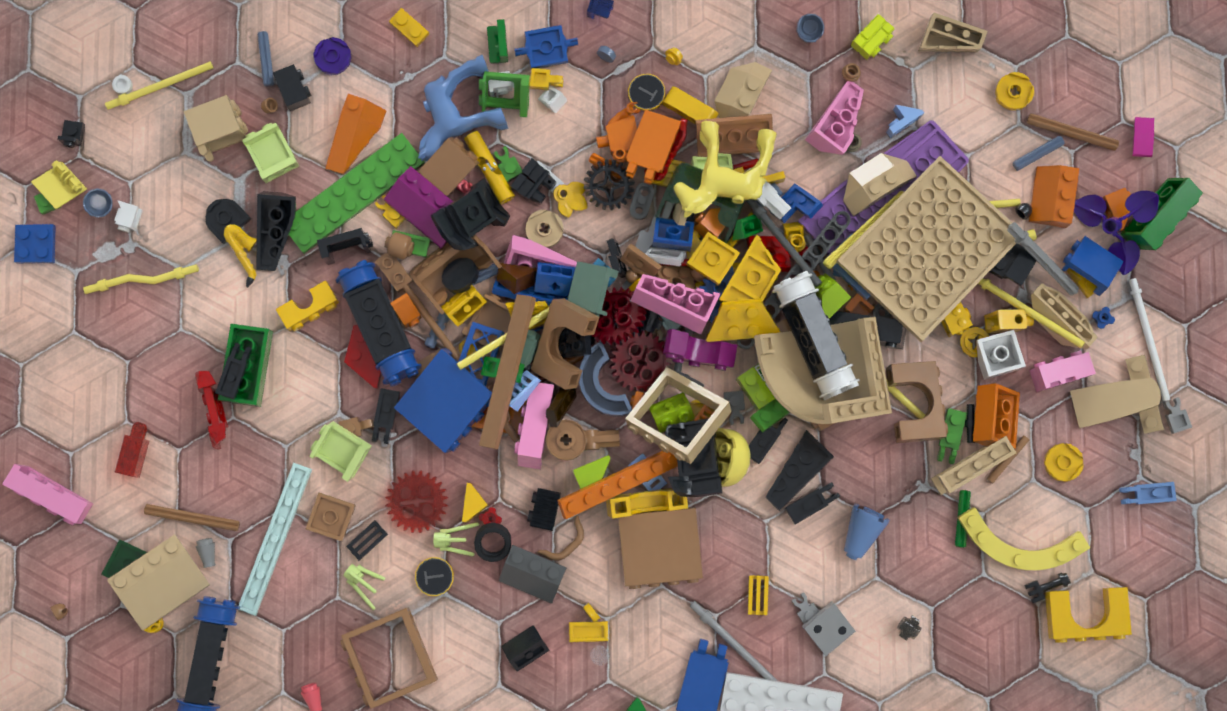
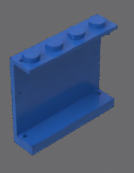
M443 348L437 353L394 407L444 453L454 452L461 443L459 441L462 437H467L472 431L471 426L475 422L478 423L485 415L483 412L489 407L492 392L465 368L460 370L456 364L458 362L451 356L453 353L447 348Z

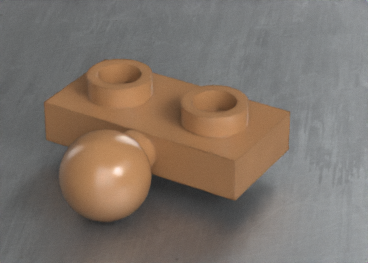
M632 244L627 247L620 259L631 268L625 274L626 280L629 283H634L643 274L656 277L662 267Z

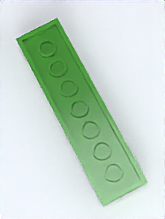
M400 133L297 210L289 233L290 237L303 254L307 253L318 244L317 240L327 238L387 193L410 166L417 170L425 162L418 158L419 154L403 133Z

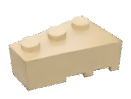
M933 13L929 19L918 51L978 52L982 48L988 31Z

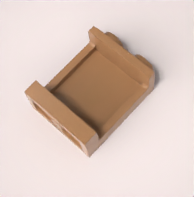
M457 137L448 138L418 171L447 197L455 191L454 189L479 164L477 161L478 157L469 150L468 152L463 147V142Z
M485 293L483 297L487 303L475 312L468 326H465L462 334L466 337L472 322L505 332L504 334L508 332L511 317L506 305L500 302L501 298L492 293L490 295ZM476 329L473 340L484 336L483 332ZM490 335L487 338L491 343L497 339V336ZM486 338L476 342L483 347L488 345Z

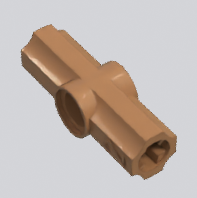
M584 430L587 439L585 450L620 447L619 430ZM564 435V438H561V442H564L565 446L569 445L568 442H572V439L568 435Z

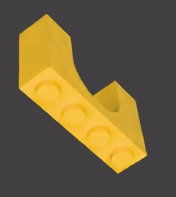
M1128 587L1102 588L1104 615L1101 621L1091 628H1083L1074 621L1071 614L1069 591H1046L1045 602L1049 639H1055V643L1067 642L1068 638H1074L1075 642L1087 641L1086 637H1094V640H1106V636H1113V639H1126L1125 635H1132Z

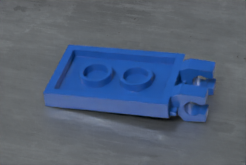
M700 638L697 651L694 650L690 653L676 707L677 711H717L729 665L728 659H725L727 645L719 643L716 656L706 654L709 641Z

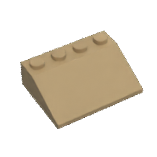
M175 534L107 579L142 631L210 586Z

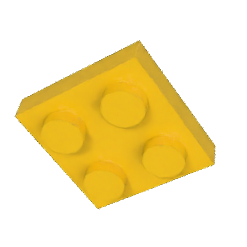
M707 232L686 265L719 286L740 252Z

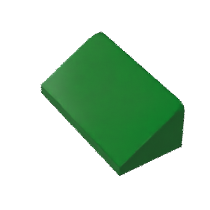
M753 214L737 220L732 240L744 239L763 232L761 219H758Z

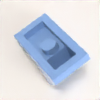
M895 105L893 111L898 118L889 124V129L886 133L892 138L920 119L924 114L923 110Z

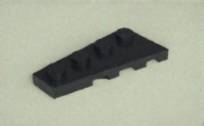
M806 430L767 493L766 499L780 511L834 456Z

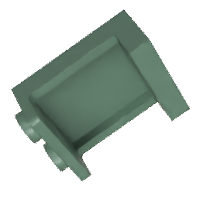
M577 261L568 301L597 316H607V312L602 311L609 278L617 279L619 271Z

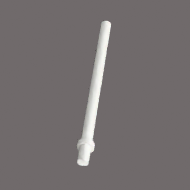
M1136 278L1130 279L1129 283L1132 290L1130 294L1133 295L1162 400H1171L1141 297L1142 289H1139Z

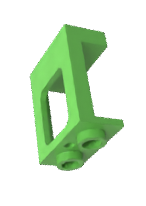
M484 71L483 79H479V90H482V94L479 95V106H482V112L486 110V107L519 109L520 117H527L530 75ZM488 81L513 82L514 98L490 97L488 95Z

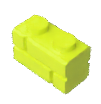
M877 14L852 41L851 47L866 60L871 56L874 58L881 51L879 47L883 43L888 44L894 37L892 35L894 27L889 22H886L880 14Z

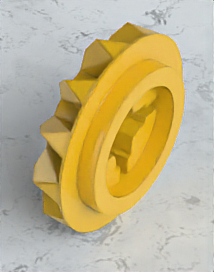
M969 328L960 337V346L963 353H966L969 357L978 358L977 346L973 348V344L968 340H974L976 337L978 340L989 337V334L982 328Z

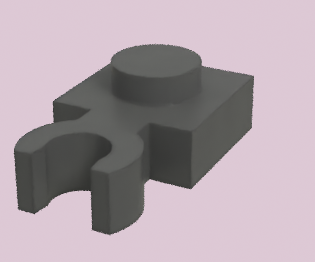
M743 390L724 392V399L729 401L732 415L729 418L730 425L734 424V417H738L740 424H743L744 417L740 414L741 410H745Z

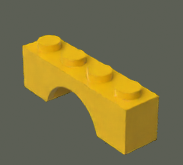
M673 488L621 494L606 500L607 516L610 518H620L648 511L688 509L687 497L677 495Z

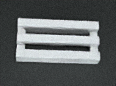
M650 247L645 253L658 264L680 266L684 259L687 258L686 251Z

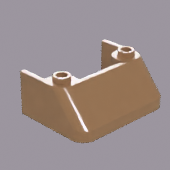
M476 235L471 238L477 242V247L467 250H455L446 243L442 249L440 247L410 271L409 276L441 315L445 312L439 305L444 304L448 297L447 289L442 283V274L449 263L459 258H469L473 260L478 269H486L492 262L498 268L502 267L489 248Z

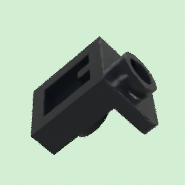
M64 120L62 135L58 136L57 140L65 147L74 148L75 145L81 146L85 124L83 122Z

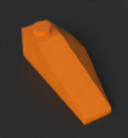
M348 94L341 111L326 169L344 175L363 148L369 144L370 139L380 130L387 111L364 98Z

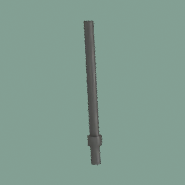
M746 200L754 210V215L763 221L802 271H808L809 274L812 273L810 277L815 287H818L822 283L821 280L768 217L764 207L760 206L755 200Z

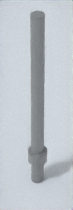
M696 601L690 605L700 616L699 619L714 629L764 679L778 681L712 618L713 615L708 610L705 611Z

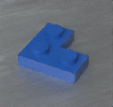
M794 183L781 197L791 209L780 221L785 223L797 210L811 219L823 207V204Z

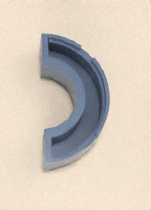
M599 342L591 348V354L585 355L579 369L583 371L579 380L580 390L587 403L599 413L612 417L628 416L632 408L626 394L619 396L611 395L604 391L599 384V372L609 362L604 345Z

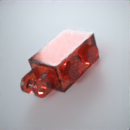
M136 422L132 426L130 436L124 435L115 473L140 478L149 445V440H145L147 433L146 424Z

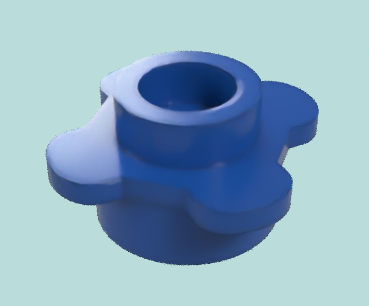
M1103 307L1101 311H1095L1092 314L1097 327L1100 329L1115 322V318L1111 316L1108 307Z

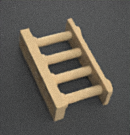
M1005 436L990 446L980 448L932 477L931 481L940 495L946 492L950 494L1016 454V451Z

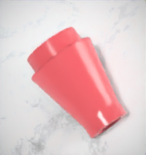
M310 683L301 687V695L310 711H322L320 687H317L316 683Z

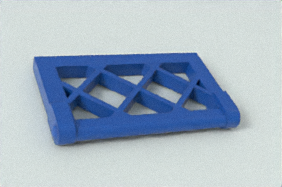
M472 322L458 362L466 358L470 345L473 344L476 351H478L475 345L476 342L486 338L489 344L488 336L495 335L499 338L505 332ZM476 329L483 332L484 336L473 340ZM499 347L492 351L490 357L496 358ZM468 365L471 370L470 373L474 377H476L474 373L482 370V367L473 371L471 366ZM483 376L482 380H478L486 386L489 377Z

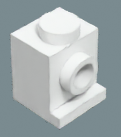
M488 81L491 97H495L494 93L504 95L508 94L509 91H513L514 83L511 81Z

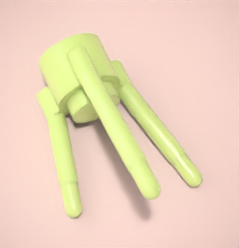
M479 522L449 529H440V532H434V548H440V551L474 556L473 552L448 547L451 545V542H466V538H451V534L447 533L479 526Z
M351 564L343 575L348 579L346 582L355 589L372 610H375V606L356 584L361 583L368 590L376 593L377 591L362 579L363 573L383 581L385 577L365 569L360 564L357 567Z

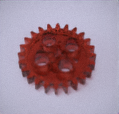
M412 470L411 476L405 472V478L402 479L398 476L399 483L392 482L395 488L388 489L392 494L385 497L390 500V503L386 504L385 507H391L387 514L394 515L391 519L392 522L398 520L397 527L404 525L403 531H407L409 527H411V533H414L416 528H418L419 533H422L423 527L430 531L429 525L437 527L435 521H443L440 514L446 515V512L442 509L449 506L444 503V500L449 499V497L443 496V493L447 490L440 489L443 483L439 482L436 484L437 477L435 476L430 479L431 473L429 472L425 476H423L422 470H420L418 475ZM425 485L430 487V494L428 496L421 494V488ZM405 488L411 490V496L407 499H404L401 495L402 490ZM416 497L421 500L434 498L433 502L419 503V507L415 504L400 505V502L414 501ZM425 505L432 506V514L426 516L423 513ZM407 507L413 509V516L411 518L404 516V510Z

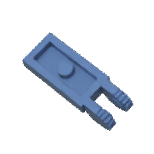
M1174 482L1119 488V492L1122 493L1135 491V499H1123L1121 504L1136 503L1137 505L1177 501Z

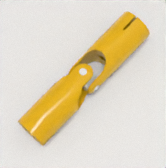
M479 131L470 133L464 138V141L470 151L478 157V165L499 203L505 204L511 201L515 195L498 168Z

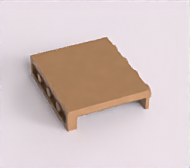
M695 507L673 511H649L618 518L625 587L629 586V589L641 588V585L648 584L649 587H657L663 582H668V585H677L682 580H687V583L699 582V579L703 578Z

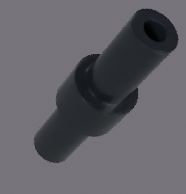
M967 404V420H965L967 443H975L973 442L974 404Z

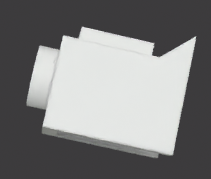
M118 201L120 208H118L114 220L116 221L115 224L118 225L117 229L129 233V230L136 231L143 210L139 209L138 206Z

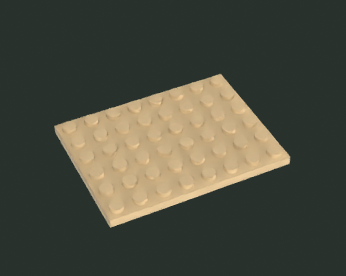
M939 156L836 263L912 335L922 342L1005 256L1016 242L1015 238L1007 231L1008 226L1012 222Z

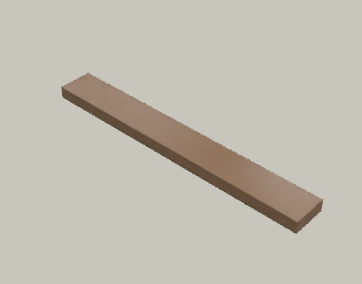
M518 294L516 296L479 446L499 449L536 298L533 296Z

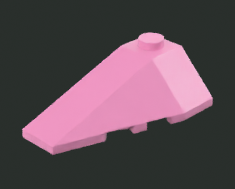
M846 81L812 128L805 141L821 152L843 155L854 138V127L857 124V113L860 109L864 90L854 82Z
M515 235L511 238L504 264L537 268L538 262L576 267L577 264L576 261L545 246Z

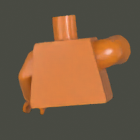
M629 102L627 108L618 112L608 122V125L605 126L606 135L596 137L598 148L609 146L610 154L617 164L625 162L637 131L635 117L632 115V113L637 114L640 112V109L633 110V106L637 102Z

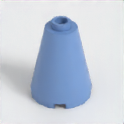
M854 504L852 507L844 551L847 552L846 556L853 560L862 558L890 521L888 518L883 520L884 515L865 506L863 510L858 508L859 504Z

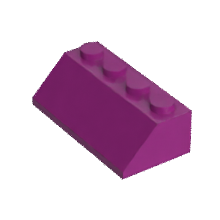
M410 166L397 179L384 198V202L442 249L447 242L440 235L430 215L453 201Z

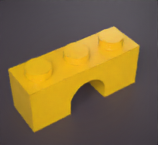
M326 280L309 289L313 297L310 307L300 309L295 301L290 300L276 308L286 329L297 331L307 321L317 320L320 317L319 314L325 311L330 312L337 308V304L340 302Z

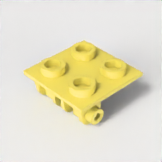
M56 160L52 163V169L34 179L31 183L55 209H58L86 191L87 188L63 162Z

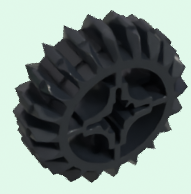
M605 159V165L598 161V167L594 164L591 166L594 172L588 170L586 174L589 177L584 178V181L589 183L584 185V189H590L585 195L593 196L590 202L592 203L596 200V207H599L600 203L603 204V210H606L607 205H609L612 211L614 204L620 209L621 203L627 204L625 198H632V195L628 192H634L635 188L631 187V185H634L635 181L629 180L630 177H626L627 167L624 170L622 169L623 162L616 166V160L614 159L612 164H609V160ZM605 171V179L594 183L596 175ZM611 171L618 173L622 177L623 181H621V179H615L612 176ZM608 178L614 184L611 191L605 186ZM625 186L624 192L619 197L614 198V190ZM596 189L603 190L607 198L600 196Z

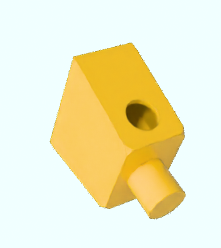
M1024 309L997 310L984 315L985 331L988 334L1004 333L1011 330L1019 332L1027 329V326H1033L1034 319L1026 315Z

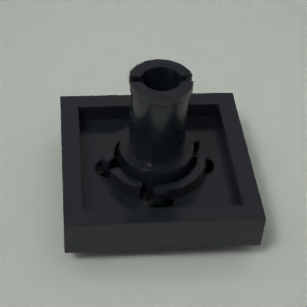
M565 328L558 339L559 352L564 360L590 355L594 337L591 335L581 336Z

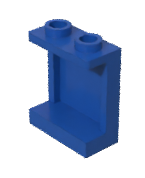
M1084 236L1081 241L1076 240L1072 245L1071 250L1073 252L1068 253L1064 258L1063 263L1065 265L1062 271L1065 272L1068 268L1073 269L1095 284L1096 288L1093 292L1100 296L1108 289L1124 261L1087 236Z

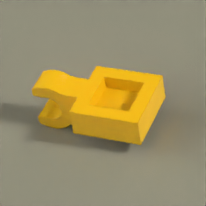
M531 69L530 89L549 90V85L563 87V76L551 75V71L548 69Z

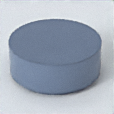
M600 46L597 51V55L606 62L612 63L616 58L615 52L607 46Z

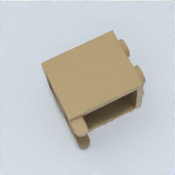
M227 95L183 111L199 153L205 156L208 162L214 160L213 152L241 142L245 139L248 132L245 122L239 117L242 113L238 104L236 105L234 99L230 100Z

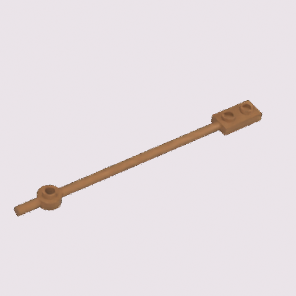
M385 253L375 261L398 293L403 290L408 294L443 346L453 353L451 356L458 362L460 354L409 286L414 282L397 258ZM466 366L465 369L471 372L470 368ZM508 412L504 430L515 443L520 437L509 423L510 414Z

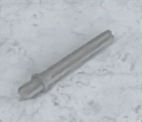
M1015 222L1008 226L1007 231L1015 238V242L1021 244L1070 295L1078 293L1079 287L1029 237L1027 231H1023Z

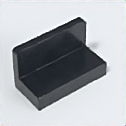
M534 625L501 646L508 661L517 672L550 651Z

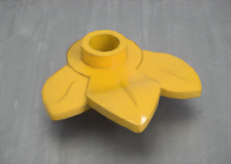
M571 182L568 185L561 184L555 187L553 197L558 202V210L563 216L569 218L573 210L582 211L587 209V201L582 195L586 191L583 183ZM561 190L565 191V197L560 195Z

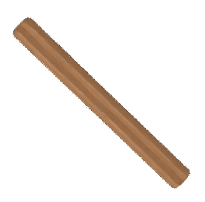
M1032 113L1027 119V124L1113 151L1119 145V141Z
M146 504L144 508V514L232 531H238L240 526L239 521L150 504Z

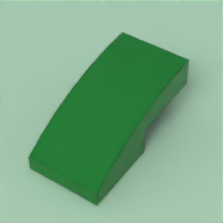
M485 356L481 375L496 379L500 358ZM520 363L515 383H521L525 364Z

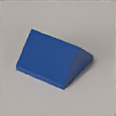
M656 217L652 247L690 252L694 222L686 221L684 226L678 225L673 219Z

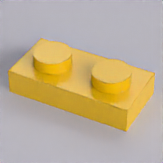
M400 8L389 20V23L416 47L429 35V31L403 8Z

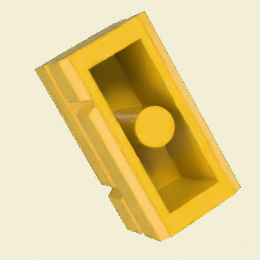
M473 285L465 292L456 293L449 299V302L441 306L457 327L487 303Z

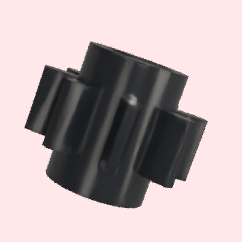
M646 310L647 313L644 314L646 320L641 321L644 326L640 328L654 333L655 329L660 330L663 321L659 320L660 315Z

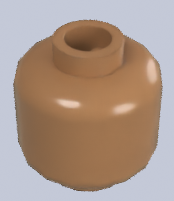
M395 232L391 237L388 236L386 238L384 247L387 248L389 256L404 260L411 256L414 242H412L410 236Z

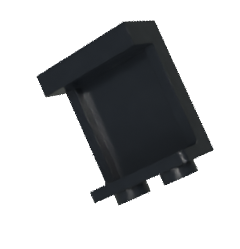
M362 228L317 240L321 258L327 265L335 263L332 252L362 244L367 253H372L370 248L373 247L371 236H369L368 232L365 233Z

